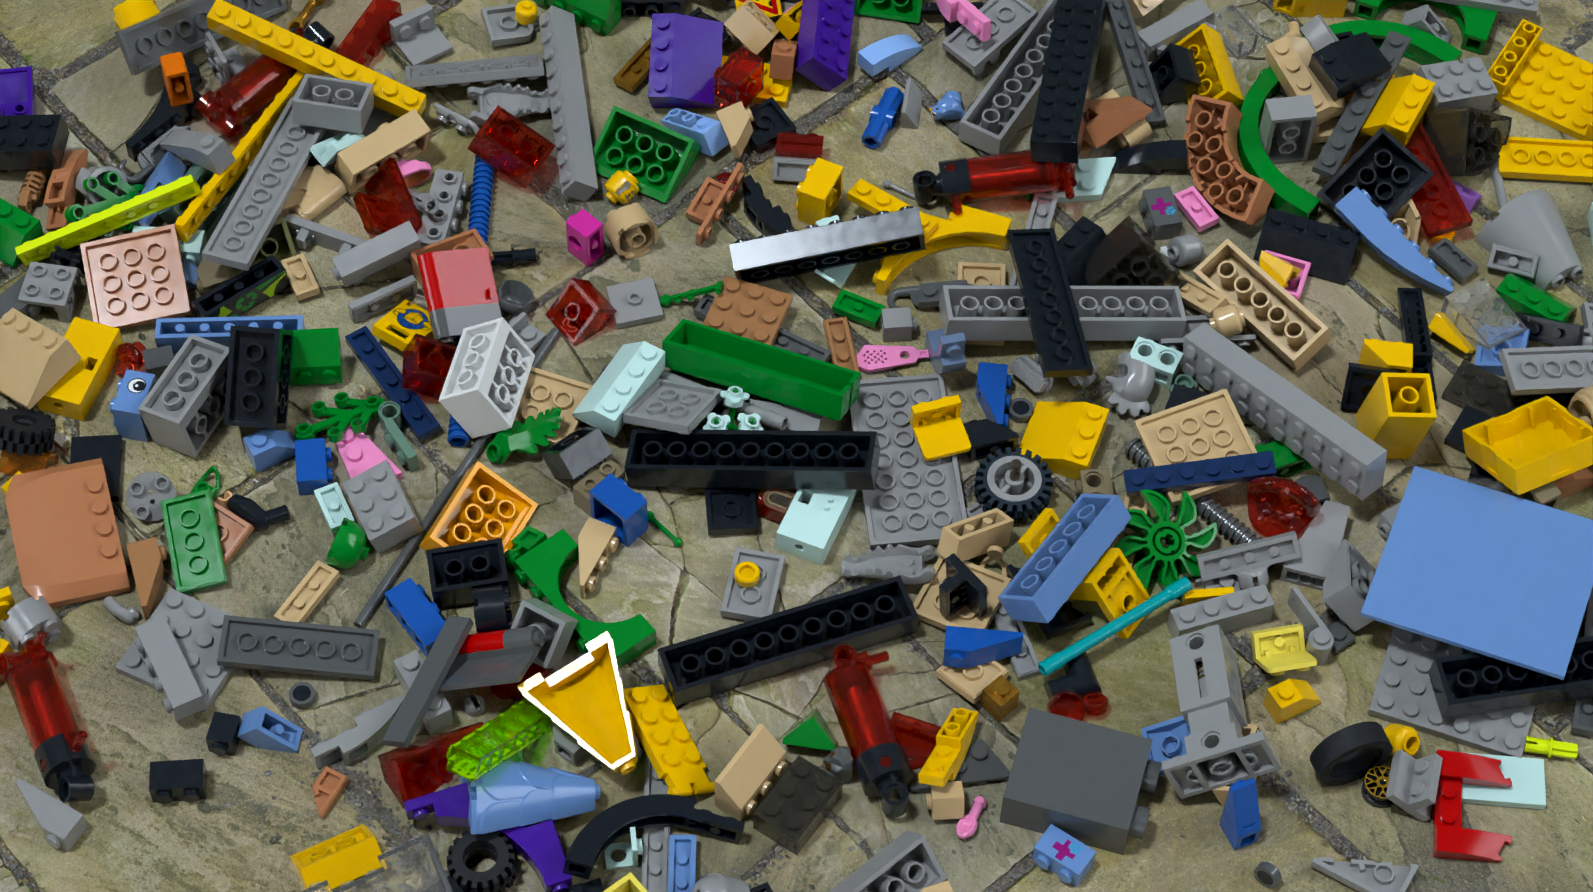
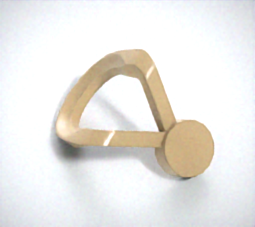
M994 545L988 547V557L981 560L978 566L984 568L987 563L995 559L1002 567V575L1008 577L1006 573L1008 565L1002 560L1003 548Z

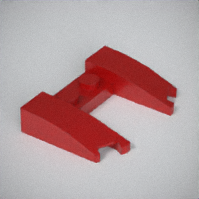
M1437 750L1436 754L1443 759L1436 801L1433 804V857L1500 863L1502 857L1498 853L1503 844L1510 845L1512 836L1462 828V784L1511 788V779H1505L1499 768L1502 764L1501 760L1469 753Z

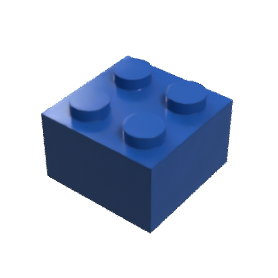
M610 473L590 490L591 518L615 526L617 538L626 547H629L648 530L647 500L641 493H636L629 488L622 478H617Z

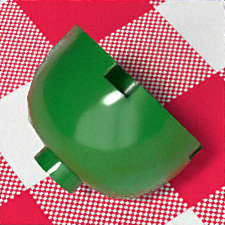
M344 517L324 561L325 564L338 569L354 567L359 559L364 561L370 547L366 546L367 535L364 529L359 524Z

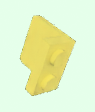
M1300 623L1251 631L1253 660L1270 675L1279 676L1285 674V671L1294 669L1295 671H1308L1310 667L1317 665V659L1305 650L1303 625Z

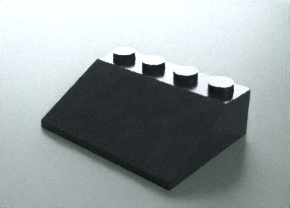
M1381 127L1317 193V198L1321 200L1320 204L1333 216L1345 223L1334 211V208L1342 198L1357 186L1360 191L1364 189L1371 196V202L1376 207L1380 206L1388 214L1387 219L1390 220L1434 175V172L1385 128Z

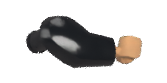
M230 491L224 493V499L217 498L219 505L253 525L257 531H267L269 525L290 520L289 510L285 504L265 511L252 499L238 494L232 495Z

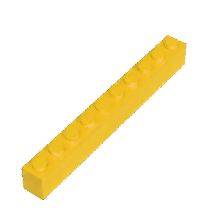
M216 0L206 16L209 29L305 74L373 84L374 106L397 117H401L413 109L421 116L426 108L425 94L224 0Z

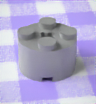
M39 596L38 600H34L33 597L22 600L7 612L10 617L6 622L2 619L0 623L1 629L17 651L25 653L27 657L38 653L41 645L46 642L53 643L62 636L60 631L62 621L43 596Z

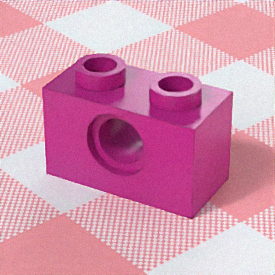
M584 209L571 215L566 221L568 252L588 267L604 254L603 224Z

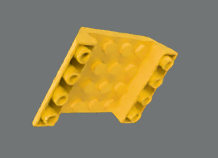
M1522 19L1488 70V74L1498 91L1496 99L1500 104L1580 141L1593 140V64L1541 41L1540 37L1543 28Z

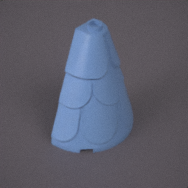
M465 752V756L462 759V762H470L484 770V772L476 777H469L461 773V784L467 782L469 792L468 822L471 834H485L594 811L595 800H600V785L595 784L593 778L553 767L546 769L526 762H516L494 757L500 760L498 762L495 759L486 757L490 755L477 757L475 759L477 761L484 757L489 760L483 764H475L468 760L470 756L475 754L471 752ZM491 760L497 762L488 769L482 767ZM464 765L463 767H461V769L464 770L469 766ZM473 769V770L470 771L469 773H470V774H473V773H475V772L478 771V770H477V769Z

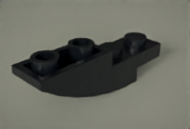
M751 175L743 177L744 213L762 235L771 234L772 236L779 235L785 230H794L789 214L787 212L784 213L780 205L772 207L770 200L765 199L763 196V190L759 182L756 183Z

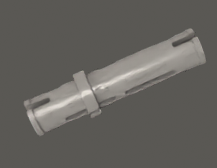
M405 188L401 192V199L412 204L419 211L435 213L439 208L438 201L428 193H420L410 188Z

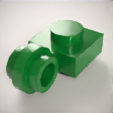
M527 526L511 541L514 549H508L504 553L506 567L515 569L514 560L547 539L546 534Z

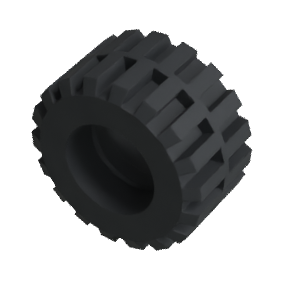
M466 830L462 833L461 839L456 837L453 840L454 846L450 845L448 849V873L464 892H506L505 887L511 888L513 885L512 879H515L516 864L512 844H509V840L505 835L501 837L499 831L471 834ZM478 858H489L496 862L491 869L484 872H475L467 868L473 860Z

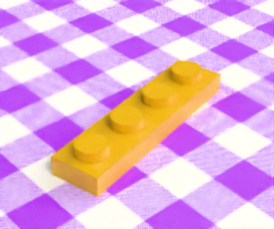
M861 178L847 192L848 200L874 214L880 211H899L902 207L910 206ZM919 211L924 240L926 241L937 229L938 220Z

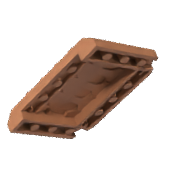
M101 458L13 475L5 497V503L23 591L28 596L33 597L34 600H38L39 596H43L49 605L54 608L131 592Z

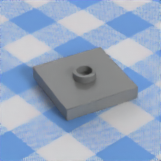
M652 277L606 287V293L617 329L664 319Z

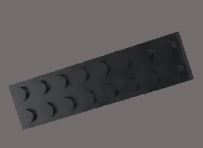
M1054 228L1007 230L1006 239L1043 377L1092 376L1093 365Z

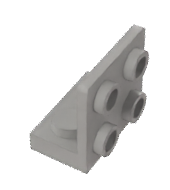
M429 3L389 21L391 40L412 66L423 65L453 50L450 42L435 25L433 8Z
M210 31L205 33L207 42H204V46L208 55H210L207 61L211 70H216V77L221 86L225 85L226 88L230 87L238 90L254 80L236 47L221 51Z
M31 262L20 290L18 301L20 303L54 307L59 321L69 323L82 287L78 268Z

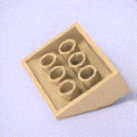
M11 308L0 319V392L30 410L81 359V356L68 339L16 309Z

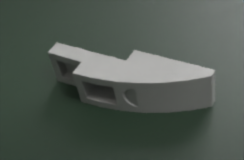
M402 696L388 699L376 708L361 712L354 718L355 728L346 729L338 736L328 741H321L311 748L312 759L317 770L341 758L347 766L359 760L382 743L385 733L403 702Z

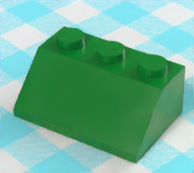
M855 0L854 14L920 23L921 8L924 0Z
M0 198V262L14 269L21 262V259L16 254L15 247L44 236L40 220Z
M1514 273L1507 274L1497 287L1491 303V307L1514 319L1515 312H1524L1568 322L1577 309L1574 305Z
M339 328L293 330L290 386L343 383V357Z

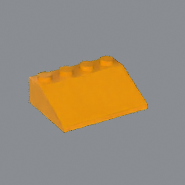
M477 461L467 470L419 547L426 551L502 538L505 553L513 547L511 541L522 532L538 504Z

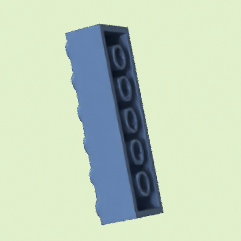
M1082 493L998 596L999 601L1012 620L1049 623L1055 617L1060 607L1068 601L1072 592L1083 582L1087 573L1097 564L1099 558L1110 548L1111 543L1125 529L1126 524L1132 518L1118 495Z

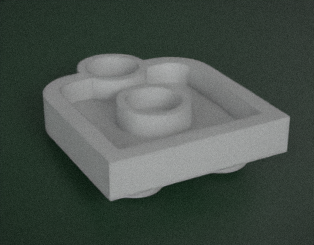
M517 4L481 8V17L491 47L530 41L533 33L540 29L539 16L537 15L534 23L525 26L519 24L515 19V7Z

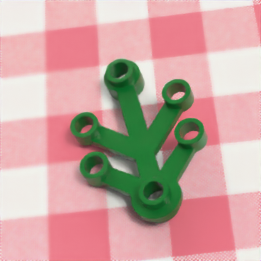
M108 172L103 178L105 184L115 186L126 194L117 196L101 186L97 178H86L83 181V188L87 192L95 193L105 199V201L87 206L80 204L70 205L65 209V218L69 223L85 219L87 215L104 211L115 204H121L137 196V192L141 194L145 186L141 184L131 186L121 180L117 172ZM110 175L114 177V182L110 181ZM89 181L93 182V188L89 186ZM76 209L79 211L80 217H77V216H76V214H75V210H76ZM129 223L128 228L122 226L119 229L123 232L130 231L134 225ZM114 230L108 232L107 234L101 235V237L106 238L111 236L114 233Z
M340 392L334 396L335 405L338 408L326 407L323 401L314 402L311 405V409L315 417L328 416L331 418L311 426L309 423L299 424L295 430L296 440L316 439L315 433L330 428L327 431L329 441L332 443L340 442L344 438L343 434L349 425H351L353 433H362L366 430V425L371 418L379 417L378 408L385 400L377 396H370L365 400L349 398L346 392ZM353 407L354 409L347 410V409H339V408Z

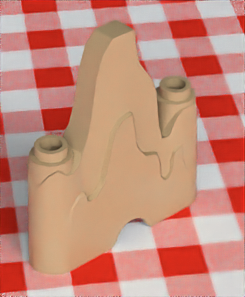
M306 165L279 215L286 217L289 213L311 221L347 193V188L337 176L325 167H322V165ZM249 169L244 173V176L242 177V181L244 180V178H245L246 174L248 173Z

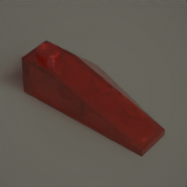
M478 722L410 743L408 748H395L378 755L385 782L402 808H404L405 801L434 793L441 785L452 780V776L457 773L454 767L462 762L463 756H465L464 753H483V748L489 742L483 722Z

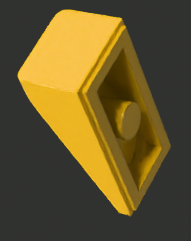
M803 0L783 14L775 23V27L788 40H791L799 33Z
M1437 312L1428 329L1465 354L1474 353L1475 349L1446 314Z

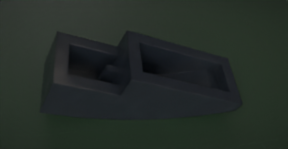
M1186 140L1156 141L1117 151L1114 153V157H1116L1114 174L1161 175L1162 169L1185 170L1187 161Z

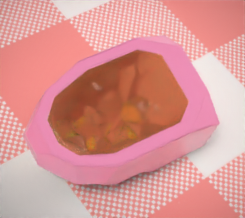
M415 159L409 161L401 160L390 165L393 179L399 189L418 186L428 180L433 172L429 163L426 161L420 162Z

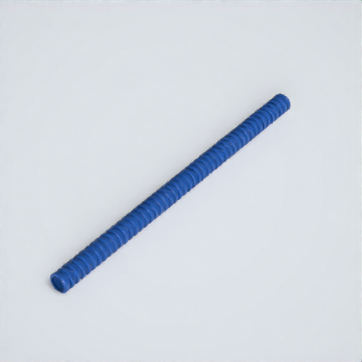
M483 150L475 155L468 230L475 228L488 246L496 157L492 152ZM459 336V337L457 338L456 347L458 346V343H459V340H460V337H461V336ZM450 414L447 442L455 447H464L469 443V435Z

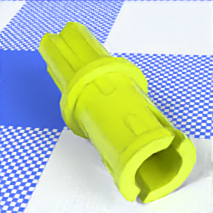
M1526 736L1524 753L1547 755V758L1556 756L1576 759L1578 745L1554 741L1552 737L1548 740Z

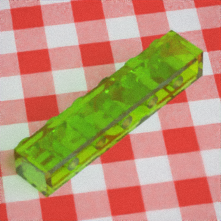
M523 699L516 705H512L505 712L500 713L499 716L489 720L485 725L477 728L471 734L464 736L457 743L452 744L446 754L448 759L446 770L475 782L546 733L550 717L533 703Z

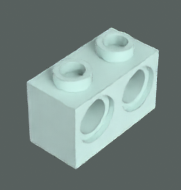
M1138 336L1130 356L1152 366L1155 369V383L1169 388L1181 367L1183 353L1175 348L1166 347L1151 339Z

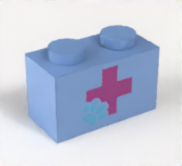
M1050 824L1034 846L1032 860L1040 868L1048 869L1055 873L1064 883H1071L1078 887L1093 866L1096 851L1053 824Z

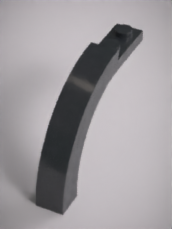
M654 794L631 798L602 811L581 830L570 847L563 873L589 880L593 866L599 856L614 841L630 833V827H635V831L656 826L676 827L739 845L745 822L738 821L734 817L713 814L706 809L694 808L696 799L686 796Z

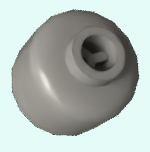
M1185 234L1170 240L1167 255L1175 265L1179 267L1197 263L1201 259L1204 247L1201 240L1195 235Z

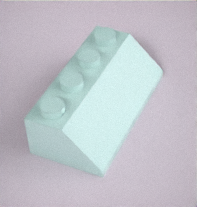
M646 341L624 344L572 413V416L592 427H599L600 431L615 438L625 424L622 414L658 379L665 369V351Z

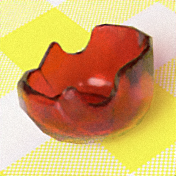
M1061 691L1054 694L1048 701L1046 712L1082 721L1085 716L1086 707L1083 699L1076 693Z

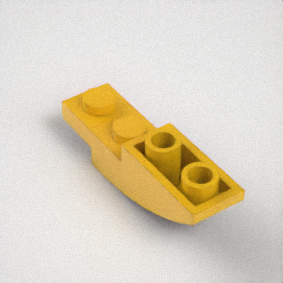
M965 708L952 709L936 735L934 750L918 774L919 783L944 787L948 780L954 781L968 752L978 719V711H971Z

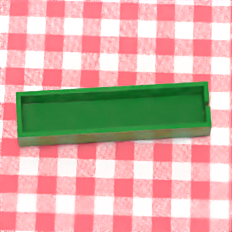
M682 319L662 341V350L665 351V367L670 368L672 371H679L692 375L695 378L712 381L717 385L737 386L742 388L743 392L757 395L763 399L780 402L785 406H793L808 413L819 414L831 420L840 421L847 413L848 408H851L859 397L860 372L686 319Z

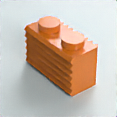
M182 52L161 56L159 59L171 106L193 102V93Z

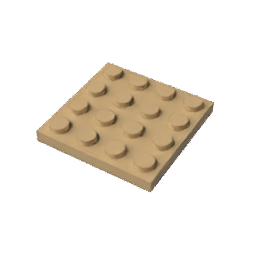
M1227 389L1134 421V426L1153 466L1257 453ZM1241 482L1165 493L1171 506L1174 507L1179 505L1183 491L1187 492L1194 500Z

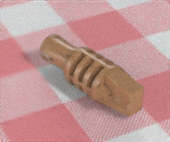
M32 169L27 173L17 197L19 209L28 214L31 213L34 205L39 201L47 182L46 173L48 169Z

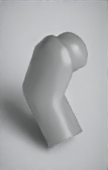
M108 596L104 599L103 606L123 622L134 623L133 620L139 618V612L134 606H130L126 610L114 597Z

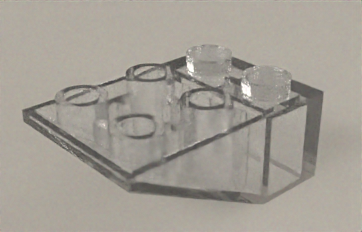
M1485 278L1445 296L1441 312L1446 314L1462 335L1488 350L1527 331V327Z

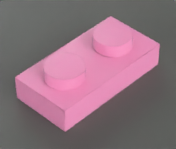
M1194 186L1174 194L1176 205L1198 232L1219 223L1218 215Z

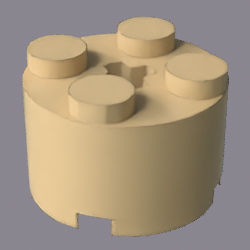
M632 203L617 210H611L606 215L607 221L604 226V233L618 255H622L626 259L639 258L650 251L648 247L653 242L656 244L658 241V228L639 203Z

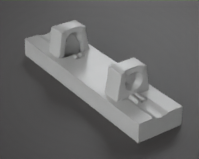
M289 213L285 217L291 237L296 238L297 247L304 250L312 243L338 252L339 255L368 241Z

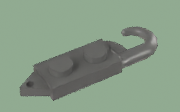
M174 125L142 150L137 156L138 165L141 170L133 176L125 173L124 166L127 160L123 159L118 169L125 175L128 184L140 183L153 173L168 152V150L161 148L159 145L175 129H188L192 131L194 126L177 127Z
M955 280L900 287L894 289L888 295L887 304L889 308H902L896 306L894 300L902 296H911L913 304L917 307H939L943 285L972 284L967 283V280Z

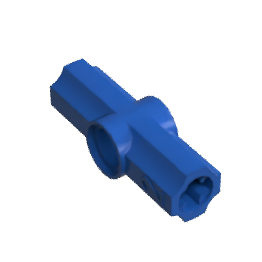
M893 86L886 88L879 104L874 105L872 108L869 124L862 135L861 141L867 148L873 150L880 148L888 130L892 131L894 128L897 112L904 98V93L899 88Z

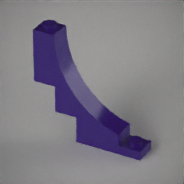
M467 782L404 802V809L408 820H422L434 812L438 825L470 828L468 822L469 792ZM552 820L530 827L525 825L499 830L501 837L505 835L509 840V844H512L513 849L535 871L545 892H562L572 886V876L563 873L566 859Z

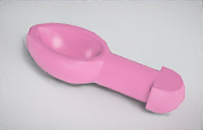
M977 796L974 799L969 814L965 815L957 823L956 832L960 839L969 838L976 832L978 827L977 819L987 805V800L983 796Z

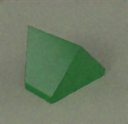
M816 707L785 734L782 744L832 751L836 748L837 740Z

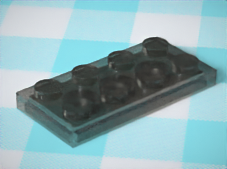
M1466 360L1462 361L1441 399L1464 409L1465 405H1468L1493 418L1507 414L1520 406L1542 398L1536 394L1512 395L1507 380Z

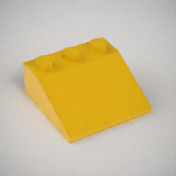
M1037 401L1019 448H1022L1021 454L1025 455L1026 451L1030 450L1032 451L1031 458H1034L1037 454L1041 457L1040 463L1045 461L1048 464L1047 470L1050 469L1052 473L1079 480L1080 470H1088L1092 465L1107 426L1109 409L1088 402Z

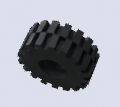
M8 407L7 410L4 408L0 409V450H7L6 453L9 454L14 452L19 456H23V454L28 456L37 454L39 456L43 455V452L48 453L53 448L56 428L55 419H51L49 414L44 415L43 411L39 410L36 412L33 408L30 410L23 407H18V409Z

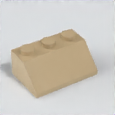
M759 723L715 780V807L736 818L738 821H742L746 815L750 816L754 812L758 799L761 795L766 796L772 787V781L776 776L780 777L787 767L786 751L763 724Z

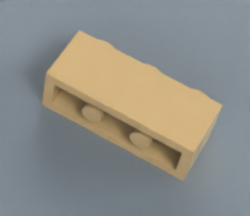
M995 508L942 527L937 553L945 559L954 553L964 562L986 554L990 546L1005 547L1009 545L1014 520L1000 509Z

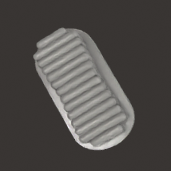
M1028 355L1014 358L1009 366L1012 374L1036 394H1045L1050 391L1053 385V377L1044 378L1040 364Z

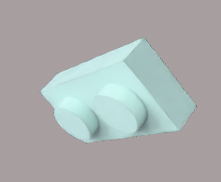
M337 482L314 490L315 498L332 534L337 533L340 529L344 517L355 522Z

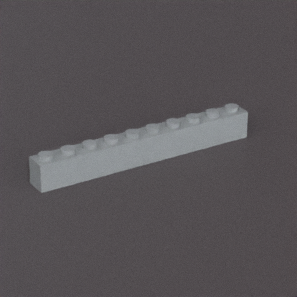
M551 5L540 16L539 25L559 168V181L562 194L586 202L598 190L575 17L573 13Z

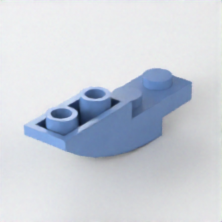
M168 151L144 184L145 188L140 195L183 177L187 165L172 152ZM160 211L134 221L132 224L134 226L149 227Z

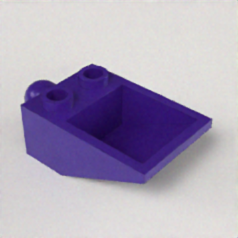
M32 66L0 69V116L37 115Z

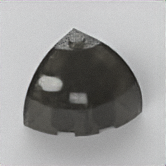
M1468 106L1426 110L1423 114L1422 144L1425 156L1430 165L1443 175L1452 177L1480 175L1485 169L1491 168L1500 158L1499 152L1501 147L1507 144L1512 117Z
M1130 216L1126 217L1100 242L1091 255L1085 271V277L1090 286H1179L1180 289L1188 283L1169 257Z

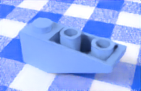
M680 108L670 110L660 120L668 129L694 139L701 146L700 153L713 157L729 144L722 125L718 120Z

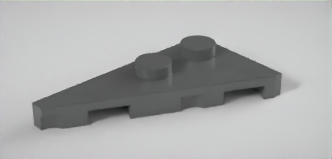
M981 738L969 746L963 764L954 781H962L963 788L970 785H986L987 781L1001 779L1004 782H1008L1010 771ZM919 779L908 785V791L911 794L929 793L930 785L919 783Z

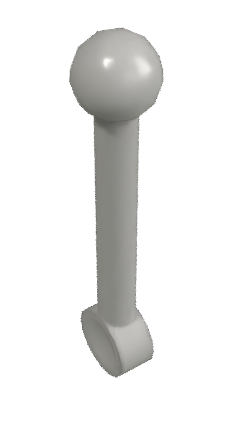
M890 180L883 181L884 188L894 189L915 199L913 193L892 184ZM917 201V203H918L919 205H925V204H926V203H920V202Z

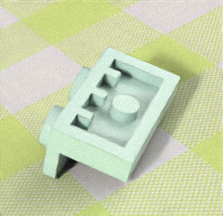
M348 133L343 137L338 134L313 145L310 151L322 167L336 162L338 152L365 138L363 133L353 135Z

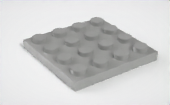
M170 588L147 622L164 615L203 695L206 709L202 711L206 712L236 668L217 666L224 615H233ZM133 641L116 665V671L156 690L152 680L156 676L154 672L148 673L143 662L146 655L144 651L138 652Z

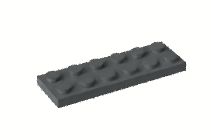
M224 615L217 666L374 681L380 630Z

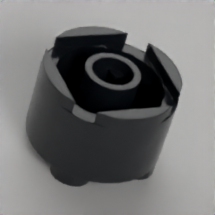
M501 584L472 588L477 633L510 629L513 618L512 611L506 610L510 609L508 586Z

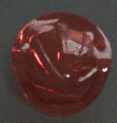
M1275 476L1259 477L1252 479L1247 486L1249 520L1255 530L1264 537H1271L1295 531L1296 535H1298L1320 512L1321 504L1317 497L1306 487L1294 482L1292 479Z

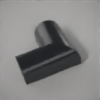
M1086 652L1063 666L1066 673L1065 676L1045 680L1044 687L1052 707L1101 695L1102 692Z

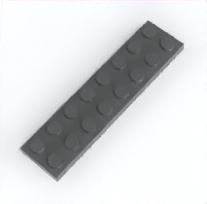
M189 0L116 31L115 35L131 75L140 74L160 65L159 58L163 55L176 52L186 54L204 46V42H207L206 32L210 31L214 40L225 37L209 29L206 16L216 0ZM224 0L262 19L288 9L285 0Z

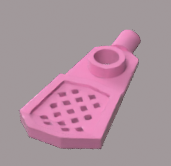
M864 345L856 355L859 370L867 373L915 364L918 359L929 358L928 349L916 350L913 346ZM906 355L909 358L903 359L901 356Z

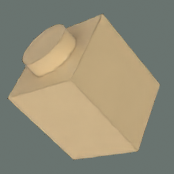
M948 781L944 787L930 785V793L925 794L926 810L931 809L932 820L964 818L965 797L962 781Z

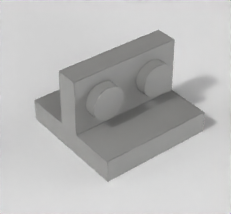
M1403 750L1395 751L1392 758L1386 798L1421 822L1430 820L1432 804H1435L1443 758L1434 753L1414 759Z

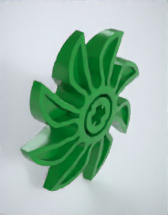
M1140 490L1139 492L1151 513L1154 523L1150 521L1144 511L1128 509L1127 511L1132 518L1125 527L1140 533L1142 538L1128 535L1120 540L1114 548H1120L1125 558L1137 552L1144 554V558L1132 566V569L1146 591L1155 565L1159 567L1157 583L1162 590L1180 579L1174 564L1178 566V569L1184 576L1200 578L1197 559L1189 555L1186 550L1200 552L1207 548L1216 537L1217 523L1214 522L1203 530L1188 536L1184 533V529L1196 521L1197 509L1195 502L1187 492H1182L1177 515L1174 521L1171 522L1169 520L1171 509L1169 501L1156 491ZM1162 539L1165 540V545L1168 544V547H1162L1163 543H1160Z

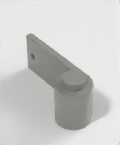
M1297 586L1291 588L1287 604L1309 632L1305 650L1317 659L1316 666L1324 665L1330 657L1334 637Z

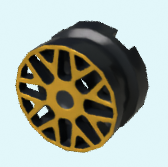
M1375 766L1365 775L1361 793L1364 800L1373 807L1387 808L1388 805L1394 804L1386 798L1390 773L1387 774L1385 772L1386 770H1391L1389 767Z

